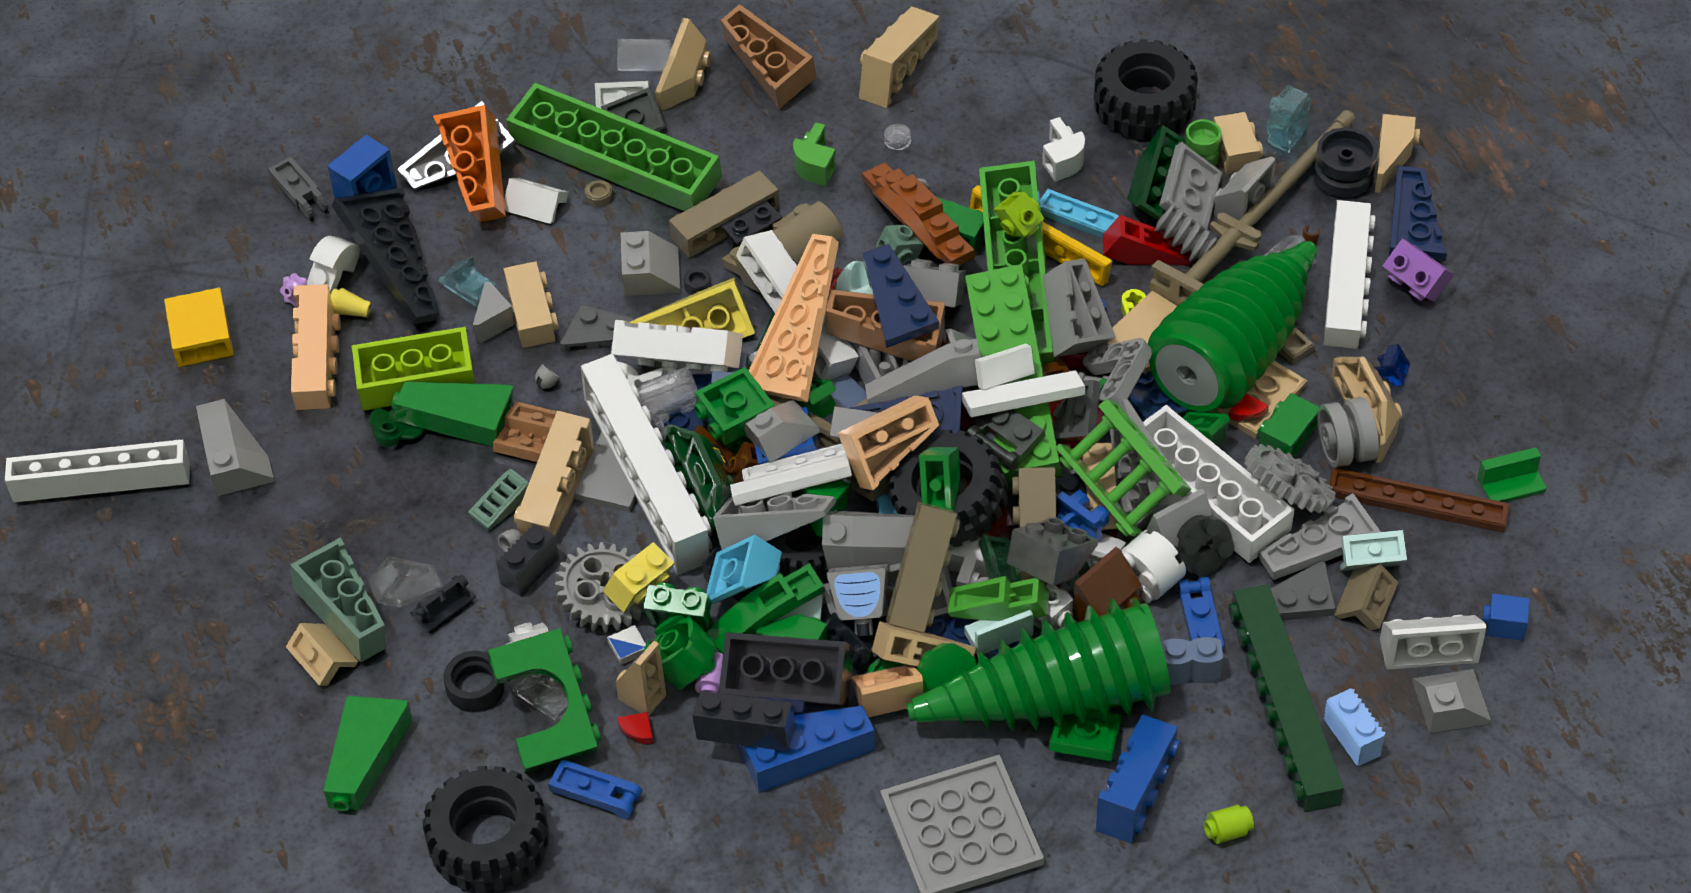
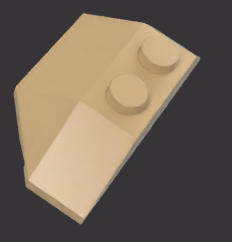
M682 18L655 91L656 102L660 111H664L694 97L698 86L703 85L705 67L710 66L711 52L707 51V40L688 18Z
M1365 357L1334 358L1331 377L1344 402L1347 399L1364 397L1371 407L1379 440L1378 456L1375 462H1382L1398 432L1399 421L1402 419L1400 405L1394 403L1388 383L1382 380L1378 371Z

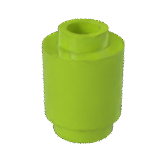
M1234 805L1209 812L1203 826L1206 836L1209 839H1213L1216 844L1246 836L1249 831L1254 829V821L1247 806L1240 807L1239 805Z

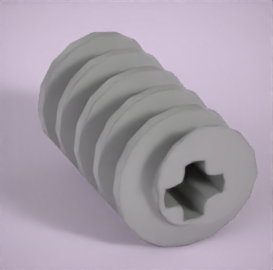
M1174 202L1157 221L1154 232L1158 233L1166 230L1163 239L1167 240L1174 237L1173 248L1182 244L1181 255L1190 251V262L1200 259L1214 244L1217 237L1208 241L1210 233L1208 230L1199 234L1201 224L1196 223L1190 226L1193 217L1189 215L1182 219L1184 209L1180 208L1174 212Z

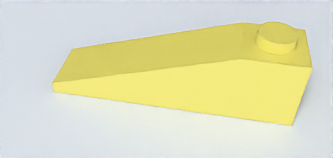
M735 277L630 321V323L635 324L644 322L663 326H682L691 328L690 330H692V327L727 330L743 334V338L755 334Z

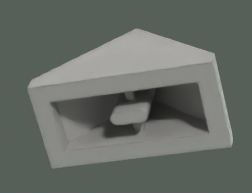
M491 282L484 283L473 322L476 343H483L515 325L512 305Z

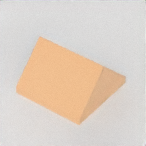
M905 664L851 677L858 704L863 706L868 718L907 709L906 703L912 702V698L923 694L922 675L913 665Z

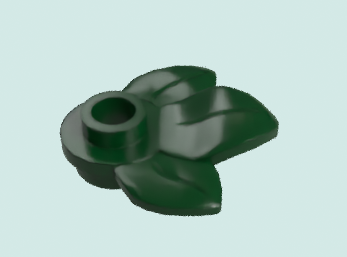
M377 408L370 415L369 423L374 428L373 436L376 442L383 447L396 446L400 439L412 440L418 438L425 431L424 428L397 422L395 409L388 412L382 408Z

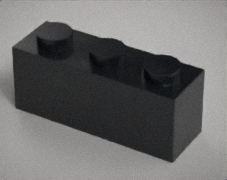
M700 691L692 714L698 740L789 751L796 729L793 705L790 702Z

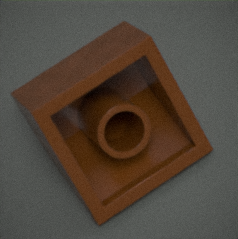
M1118 547L1112 549L1074 582L1073 618L1078 622L1085 620L1088 604L1101 616L1107 614L1110 598L1114 599L1121 609L1131 607L1133 598H1136L1140 604L1142 603V584Z

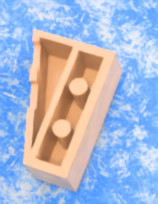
M914 395L838 432L859 487L874 490L879 485V481L891 470L893 471L910 451H914L939 426L929 397Z

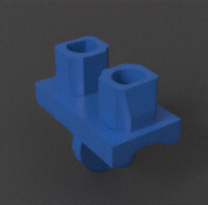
M1081 490L1070 496L1063 491L1056 496V500L1060 503L1056 518L1063 520L1064 524L1069 527L1085 530L1087 535L1097 539L1099 542L1102 539L1101 529L1110 522L1108 510L1100 505L1090 512L1087 509L1090 507V499Z

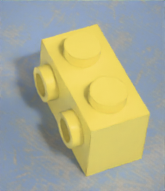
M653 542L615 571L603 592L624 613L635 603L639 605L645 600L648 585L657 586V583H666L671 576L668 573L674 562Z

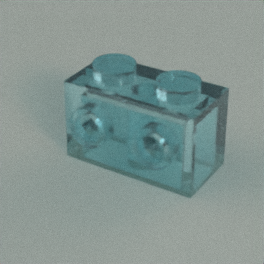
M1287 85L1278 97L1274 96L1268 105L1270 115L1266 124V130H1268L1267 143L1291 153L1307 134L1311 95Z

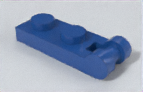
M1200 577L1198 581L1188 582L1187 579L1179 580L1177 588L1189 640L1192 641L1201 637L1220 639L1222 652L1224 653L1225 645L1211 593L1209 577ZM1200 593L1201 597L1191 599L1190 594Z
M561 759L548 784L549 791L611 811L623 819L630 818L634 810L632 805L634 801L639 800L643 792L642 788L635 783ZM615 793L622 794V799L615 798Z

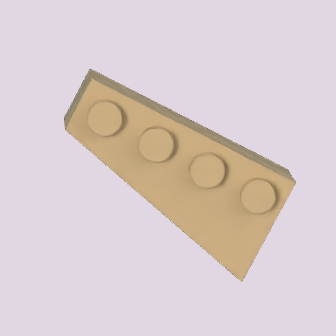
M911 6L904 14L899 16L892 26L886 29V32L880 38H876L874 43L863 51L860 57L862 71L859 99L884 108L889 107L891 104V94L893 92L898 94L903 87L901 82L904 76H911L918 59H923L937 39L940 16Z
M557 410L522 503L517 507L514 514V522L517 524L518 531L523 536L524 532L528 531V528H532L531 524H537L556 537L575 498V490L594 450L591 421L589 418Z

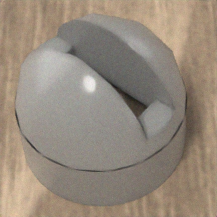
M544 364L539 367L535 374V382L540 384L542 389L553 387L560 379L556 373Z
M515 529L506 530L498 535V544L504 552H508V548H512V544H516V540H520V536L523 535Z

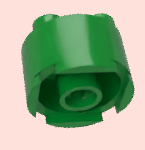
M682 615L670 617L654 631L657 634L654 641L659 643L664 678L678 690L685 688L701 674H708L714 668L715 641L689 616L687 618H684ZM648 640V642H647L646 645H645L644 651H645V650L647 649V647L651 644V642H650L649 640Z

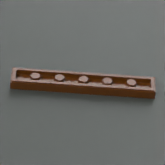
M1334 467L1332 468L1329 485L1333 487L1332 491L1336 493L1334 497L1337 499L1345 500L1347 496L1353 493L1361 504L1502 533L1505 532L1510 503Z

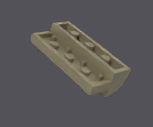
M820 201L813 205L807 203L798 205L794 208V211L762 231L772 230L797 266L812 234L832 236L836 240L844 236L841 225L835 215ZM740 246L733 248L729 254L721 258L724 268L740 275L743 285L760 292L736 257Z

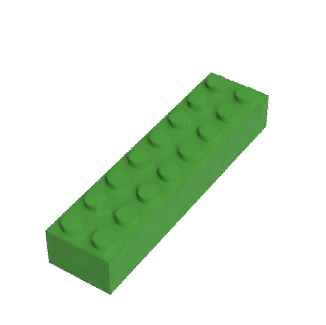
M538 83L532 85L506 119L509 134L516 143L682 211H686L699 202L706 200L723 177L719 156Z
M1035 161L979 168L988 271L1022 264L1042 365L1054 362L1056 359L1053 353L1043 275L1047 273L1042 221L1038 224V230L1029 237L1011 236L1003 230L1000 225L1002 221L993 210L1013 192H1026L1041 208Z
M1022 264L966 275L980 357L1028 344L1032 349L1035 374L1004 384L1044 377ZM1049 402L1014 409L1042 428L1046 436L1014 471L1008 470L1003 466V462L999 460L1008 483V490L1012 489V477H1018L1019 468H1055V478L1062 477L1063 472L1059 451L1055 448L1057 441ZM994 435V440L998 445L1009 452L1015 451L1013 447Z

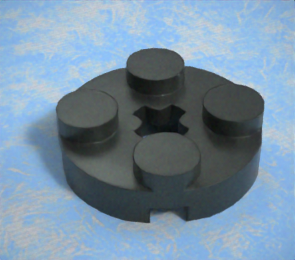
M1196 515L1186 521L1177 534V537L1180 538L1178 547L1174 546L1178 551V554L1175 556L1178 563L1184 562L1187 571L1200 577H1206L1218 569L1234 551V544L1231 542V533L1228 526L1222 520L1211 515ZM1203 539L1206 540L1207 544L1203 550H1199L1202 546L1200 542Z

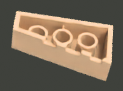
M328 284L294 286L293 295L298 308H293L296 334H292L294 358H292L291 394L295 409H328L331 405V397L336 396V384L332 378L333 374H337L338 371L334 352H339V338L336 335V331L341 329L340 315L334 312Z

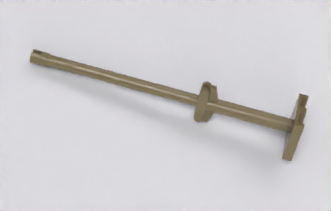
M1344 110L1332 122V125L1240 220L1226 213H1219L1217 215V222L1212 221L1210 223V229L1220 238L1185 274L1157 260L1151 268L1154 271V278L1150 281L1149 290L1156 292L1178 306L1193 292L1200 289L1203 285L1201 281L1235 246L1252 251L1258 249L1261 232L1252 228V226L1316 161L1317 146L1320 138L1332 129L1350 128L1355 123L1353 122L1355 119L1354 114Z

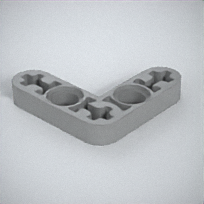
M1143 338L1099 346L1092 349L1084 357L1083 365L1092 375L1111 372L1099 394L1101 402L1107 398L1119 404L1123 399L1129 397L1152 355V348Z

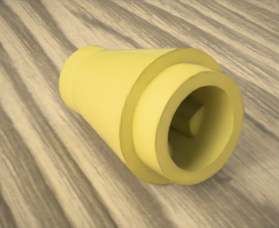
M343 288L340 290L333 289L331 299L335 314L368 318L372 302L366 301Z

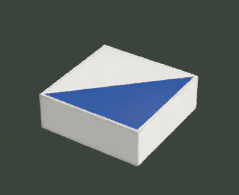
M635 625L607 637L608 644L620 665L637 659L644 652L646 643Z

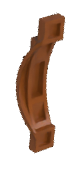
M882 163L862 173L863 182L872 190V194L899 221L908 226L913 231V234L936 258L943 260L945 263L959 265L975 258V250L959 235V226L943 212V203L913 174L906 176L899 168L893 171L886 163Z

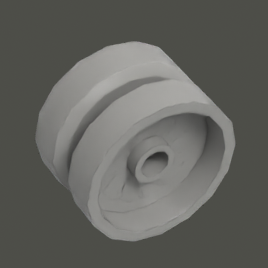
M1364 397L1347 399L1343 407L1338 402L1322 404L1319 407L1317 416L1319 436L1323 452L1331 467L1348 466L1353 458L1360 463L1377 458L1379 450L1377 426L1371 407Z

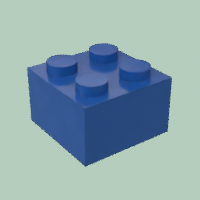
M368 135L355 142L338 158H335L327 166L335 198L392 190L397 187L390 149Z

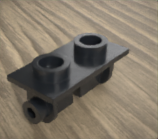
M765 200L721 225V228L729 235L726 238L728 245L731 248L734 246L738 247L741 245L744 237L764 231L772 224L781 220L782 216Z
M463 575L459 577L454 576L452 581L442 587L440 591L434 593L422 603H417V608L411 611L410 614L430 632L475 599L476 595L466 587L469 583Z
M835 612L832 613L827 626L828 640L847 642L855 646L853 667L860 674H864L867 664L873 663L879 657L872 652L873 643L868 638L860 639L862 636L855 634L852 620H840Z

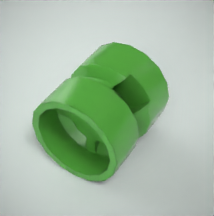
M1200 119L1193 121L1186 128L1185 143L1189 148L1216 167L1219 162L1221 129L1215 122Z

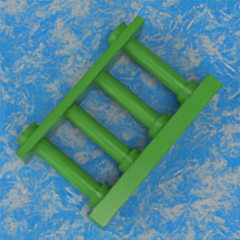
M1106 398L1098 406L1104 413L1102 416L1103 420L1073 449L1062 444L1055 448L1062 455L1059 459L1070 471L1074 469L1116 518V527L1125 536L1137 537L1142 531L1136 524L1167 494L1184 497L1192 488L1117 402ZM1111 428L1113 430L1117 428L1123 435L1121 438L1122 442L1090 471L1080 458ZM1130 450H1136L1142 457L1139 460L1140 464L1109 493L1099 482V479ZM1148 472H1155L1161 479L1158 482L1159 486L1128 515L1117 502Z

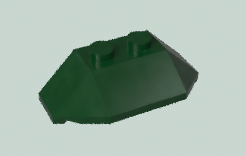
M1164 125L1159 128L1139 158L1127 197L1128 201L1157 220L1166 212L1159 204L1175 146L1181 142L1186 145L1185 139Z
M671 424L667 425L662 435L664 446L673 455L676 471H681L687 483V488L685 489L688 494H694L699 505L698 513L701 517L705 516L710 524L711 533L708 534L710 540L715 539L717 531L713 517L732 496L730 485L734 484V481L729 474L726 475L722 467L723 460L718 449L713 448L710 440L699 433Z

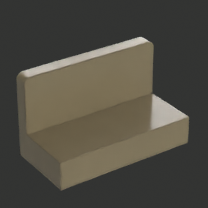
M1381 563L1353 570L1334 615L1338 619L1356 615L1370 631L1380 629L1398 581Z

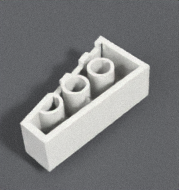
M615 320L611 354L637 359V365L654 367L655 362H662L661 367L678 369L679 364H686L685 369L703 371V366H710V371L727 372L728 368L739 369L743 334L727 330L692 327V330H690L691 328L675 325L663 326L644 322L635 324L623 320Z

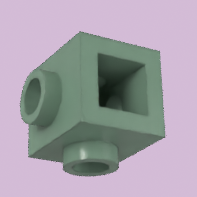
M905 225L885 226L876 244V248L889 244L902 265L910 264L911 260L918 259L924 247V244L913 234V231Z

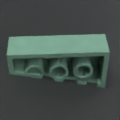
M341 537L290 564L292 588L360 662L386 649L385 625L371 597L368 596L361 577L358 576L350 555L347 554Z

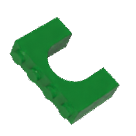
M560 628L488 650L489 661L497 685L527 675L540 674L558 682L567 698L565 715L555 726L516 739L515 744L524 773L560 763L561 759L569 760L595 752L598 747L596 742L601 741L597 724H590L587 714L592 711L587 694L581 695L578 683L583 682L577 664L572 665L569 654L573 653L570 638L568 635L563 636Z

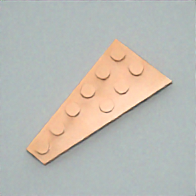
M812 234L751 364L749 372L767 395L808 402L839 244L832 236Z

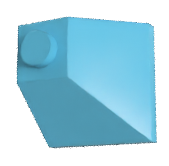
M755 534L717 552L706 592L709 594L712 604L756 587L775 577L780 570L779 562L782 552Z

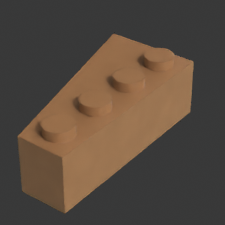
M740 4L721 19L726 42L779 109L817 77L814 59L810 54Z
M830 290L826 307V334L914 361L941 347L945 328V303L926 300L939 320V329L886 348L873 294Z

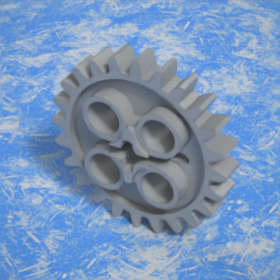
M1260 444L1259 446L1254 445L1245 458L1244 464L1248 466L1247 470L1253 473L1251 476L1259 479V484L1265 486L1269 492L1278 494L1279 499H1287L1290 505L1295 503L1302 510L1305 507L1310 512L1315 510L1321 513V511L1326 512L1336 498L1334 497L1336 493L1332 491L1333 487L1327 484V479L1319 477V472L1315 471L1310 465L1302 463L1300 458H1293L1289 452L1284 454L1279 448L1274 450L1270 445L1265 447Z
M600 542L599 549L595 550L591 544H588L587 552L578 547L576 549V556L568 554L566 563H560L559 572H556L554 592L557 593L556 602L562 603V613L571 611L570 621L580 618V627L585 626L588 622L591 623L592 631H595L598 625H602L604 632L608 631L609 625H613L617 631H620L621 622L630 627L632 618L639 621L641 612H645L643 609L645 600L639 605L635 603L623 613L603 592L612 574L637 554L628 557L626 556L627 548L617 552L615 544H612L609 550L605 549L603 542Z

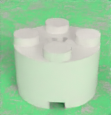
M1144 530L1121 550L1142 584L1141 599L1146 603L1159 599L1186 574L1184 562L1179 564L1175 558L1178 551L1158 532L1153 531L1151 534H1148V530Z

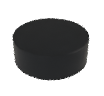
M692 269L684 275V289L690 295L712 287L711 275L704 269Z

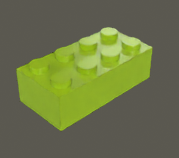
M466 327L352 345L356 385L362 411L392 406L393 397L396 392L401 391L404 382L475 384Z

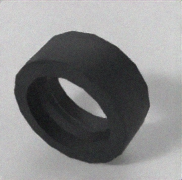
M474 650L459 654L446 665L443 674L447 697L454 706L465 711L485 710L494 705L501 697L504 689V683L498 685L496 683L488 653ZM482 670L492 676V681L487 687L479 691L466 692L456 687L458 678L468 671Z

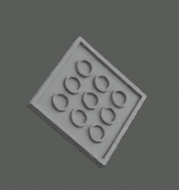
M1000 754L880 790V798L918 893H955L1044 865L1043 854Z

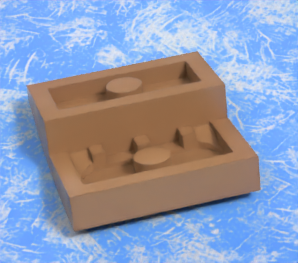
M516 401L505 416L504 428L493 442V452L538 462L557 411Z

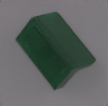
M984 535L979 541L989 580L1006 576L1010 583L1022 581L1019 569L1007 564L1011 542L1008 538Z

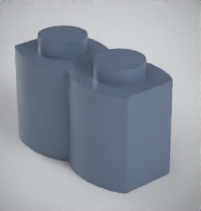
M1201 637L1192 641L1167 639L1161 642L1170 685L1183 684L1190 680L1197 683H1212L1221 679L1223 652L1220 639Z

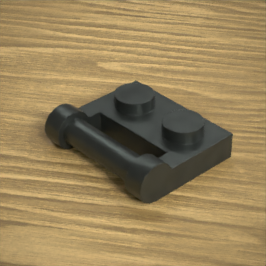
M1014 409L986 414L976 425L971 426L967 431L970 437L977 435L983 439L984 443L989 444L997 458L1003 462V466L1010 471H1014L1046 436L1042 428ZM988 431L1013 447L1015 451H1007L985 436Z

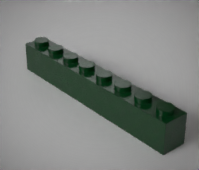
M1265 584L1234 590L1232 603L1228 604L1229 616L1232 622L1236 621L1237 638L1240 646H1245L1247 667L1250 672L1254 671L1257 695L1264 698L1266 720L1268 723L1272 722L1274 726L1273 738L1277 748H1281L1284 754L1282 757L1283 767L1287 775L1291 774L1294 799L1301 802L1304 812L1341 805L1344 787L1270 586Z

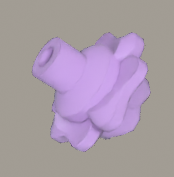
M292 273L290 277L286 276L283 278V286L280 292L284 296L285 303H291L294 307H298L293 295L294 286L307 285L305 277H299L297 273Z

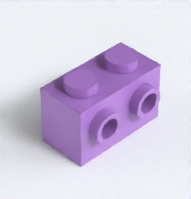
M1403 238L1383 264V267L1390 271L1388 274L1390 279L1399 285L1405 282L1411 287L1409 293L1421 301L1427 298L1435 302L1454 276L1452 272Z

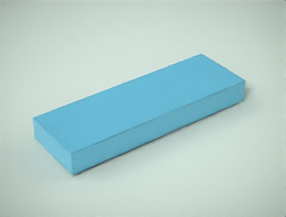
M1047 189L1040 199L1042 216L1102 239L1103 233L1119 216Z

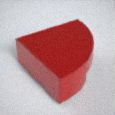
M1245 393L1241 402L1230 409L1228 416L1235 421H1243V419L1255 417L1259 419L1268 412L1269 405Z
M648 712L617 717L619 729L624 735L637 740V743L653 744Z

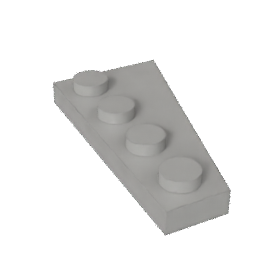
M1352 493L1338 507L1331 506L1324 512L1322 517L1314 522L1312 520L1307 521L1298 532L1294 534L1288 533L1261 550L1259 560L1274 580L1308 568L1319 561H1327L1343 555L1342 536L1378 533L1381 531Z

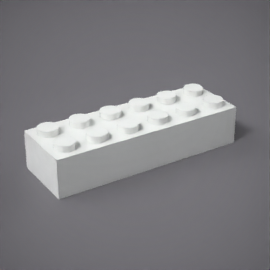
M1165 405L1143 422L1168 462L1192 488L1185 496L1187 497L1201 488L1204 489L1212 515L1222 520L1228 526L1231 533V542L1234 544V551L1248 563L1256 559L1261 550L1292 530L1294 508L1283 499H1279L1275 493L1269 492L1265 486L1260 485L1258 479L1253 478L1251 473L1170 407Z

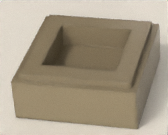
M1294 328L1292 334L1287 338L1285 346L1279 353L1293 365L1312 353L1315 345L1297 328Z

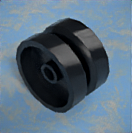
M1348 127L1332 129L1325 133L1318 141L1314 168L1316 184L1324 192L1343 198L1359 196L1368 191L1373 184L1378 153L1375 140L1359 129Z

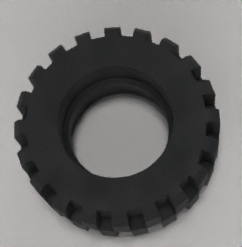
M1140 39L1139 42L1135 43L1133 41L1125 42L1122 47L1118 45L1111 49V53H1106L1096 67L1094 82L1095 111L1099 114V118L1104 124L1108 123V127L1114 132L1119 131L1122 136L1128 138L1134 136L1136 140H1144V138H1151L1152 140L1162 125L1173 132L1175 129L1179 131L1192 118L1196 106L1198 75L1195 71V66L1181 50L1178 52L1175 46L1171 44L1164 45L1162 41L1147 42V39ZM1148 85L1163 91L1153 94H1142L1128 88Z
M942 430V434L937 435L933 432L914 451H910L893 471L891 470L892 475L888 479L890 490L888 494L897 514L914 515L918 501L922 502L919 455L929 447H959L960 476L972 478L966 490L957 496L954 512L957 514L956 519L960 520L956 537L950 538V544L953 547L963 546L962 543L968 540L970 543L978 540V535L981 533L987 534L993 528L991 524L993 522L997 523L1003 515L1001 509H1005L1008 501V483L994 450L989 444L984 443L982 438L977 435L970 437L969 432L958 430L957 433H953L952 430Z
M479 766L475 771L469 772L466 769L459 772L460 776L455 779L451 776L443 782V789L438 787L431 795L432 802L429 801L424 810L423 831L433 866L437 872L443 874V878L450 884H454L457 881L458 888L467 891L473 887L476 889V892L486 893L489 888H495L496 892L504 890V885L512 883L514 886L522 881L521 877L524 874L529 876L536 870L535 862H542L546 854L544 848L548 846L549 828L545 808L540 793L535 790V785L529 779L523 780L522 774L514 770L507 773L504 767L494 766V769H487V766ZM499 814L515 822L505 836L491 843L474 844L458 837L461 829L469 821L481 815Z

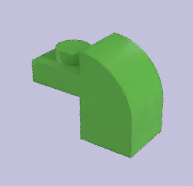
M815 122L811 131L806 132L803 140L794 139V167L797 174L804 180L827 186L836 169V149L825 146L826 127L824 124Z

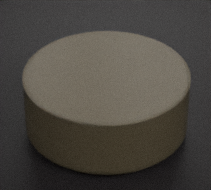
M604 180L590 182L585 187L586 201L596 207L607 205L613 198L611 185Z

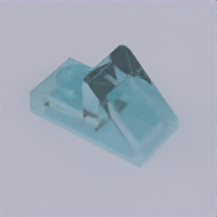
M473 257L456 262L437 278L439 283L477 308L485 282H491L497 289V285L476 271Z

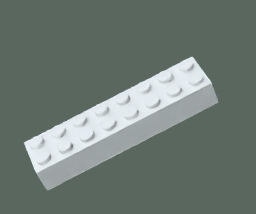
M610 354L581 365L585 401L630 483L666 555L674 562L673 568L676 574L680 575L702 566V562L710 555L709 550L713 549L708 536L711 533L710 524L705 516L701 517L698 513L699 505L694 494H688L685 489L687 488L686 480L681 471L676 472L674 468L675 461L669 449L664 450L662 446L663 439L657 427L653 428L650 424V413L645 405L641 407L637 388L634 384L629 385L627 381L628 374L624 364H618L614 355Z

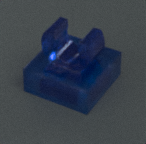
M1399 344L1389 345L1386 353L1377 358L1381 366L1374 368L1378 371L1381 378L1387 377L1392 386L1403 385L1410 362Z

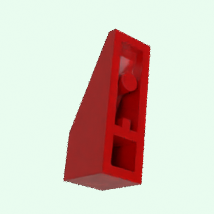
M1119 215L1103 233V255L1126 264L1153 265L1157 260L1167 265L1190 266L1193 261H1189L1190 251L1183 255L1180 254L1182 244L1174 248L1172 247L1174 237L1164 240L1165 231L1162 230L1156 233L1154 232V227Z

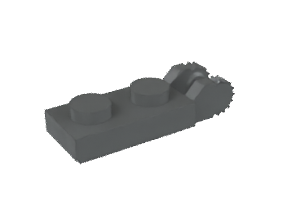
M292 157L268 168L269 176L295 206H299L307 219L314 217V211L307 202L312 198L323 212L329 209V205L319 191L318 186Z

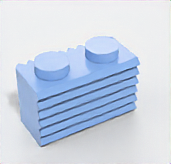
M1350 688L1326 701L1325 717L1323 719L1354 763L1360 766L1381 756L1385 732L1382 731V727L1378 726L1379 722H1375V718L1371 717L1372 713L1368 712V708H1365V703H1361L1362 699L1358 698V694L1354 693L1355 689Z

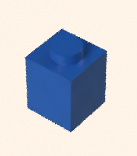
M1492 593L1490 605H1484L1482 612V621L1487 624L1486 636L1524 641L1528 625L1529 598Z

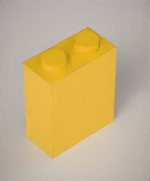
M220 287L164 299L172 350L178 367L234 355L226 306Z

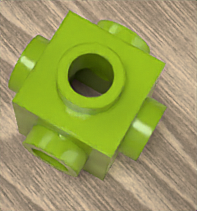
M1013 192L993 209L1002 221L1000 223L1001 227L1011 236L1029 237L1038 230V224L1045 219L1040 213L1041 208L1039 204L1029 197L1026 192Z

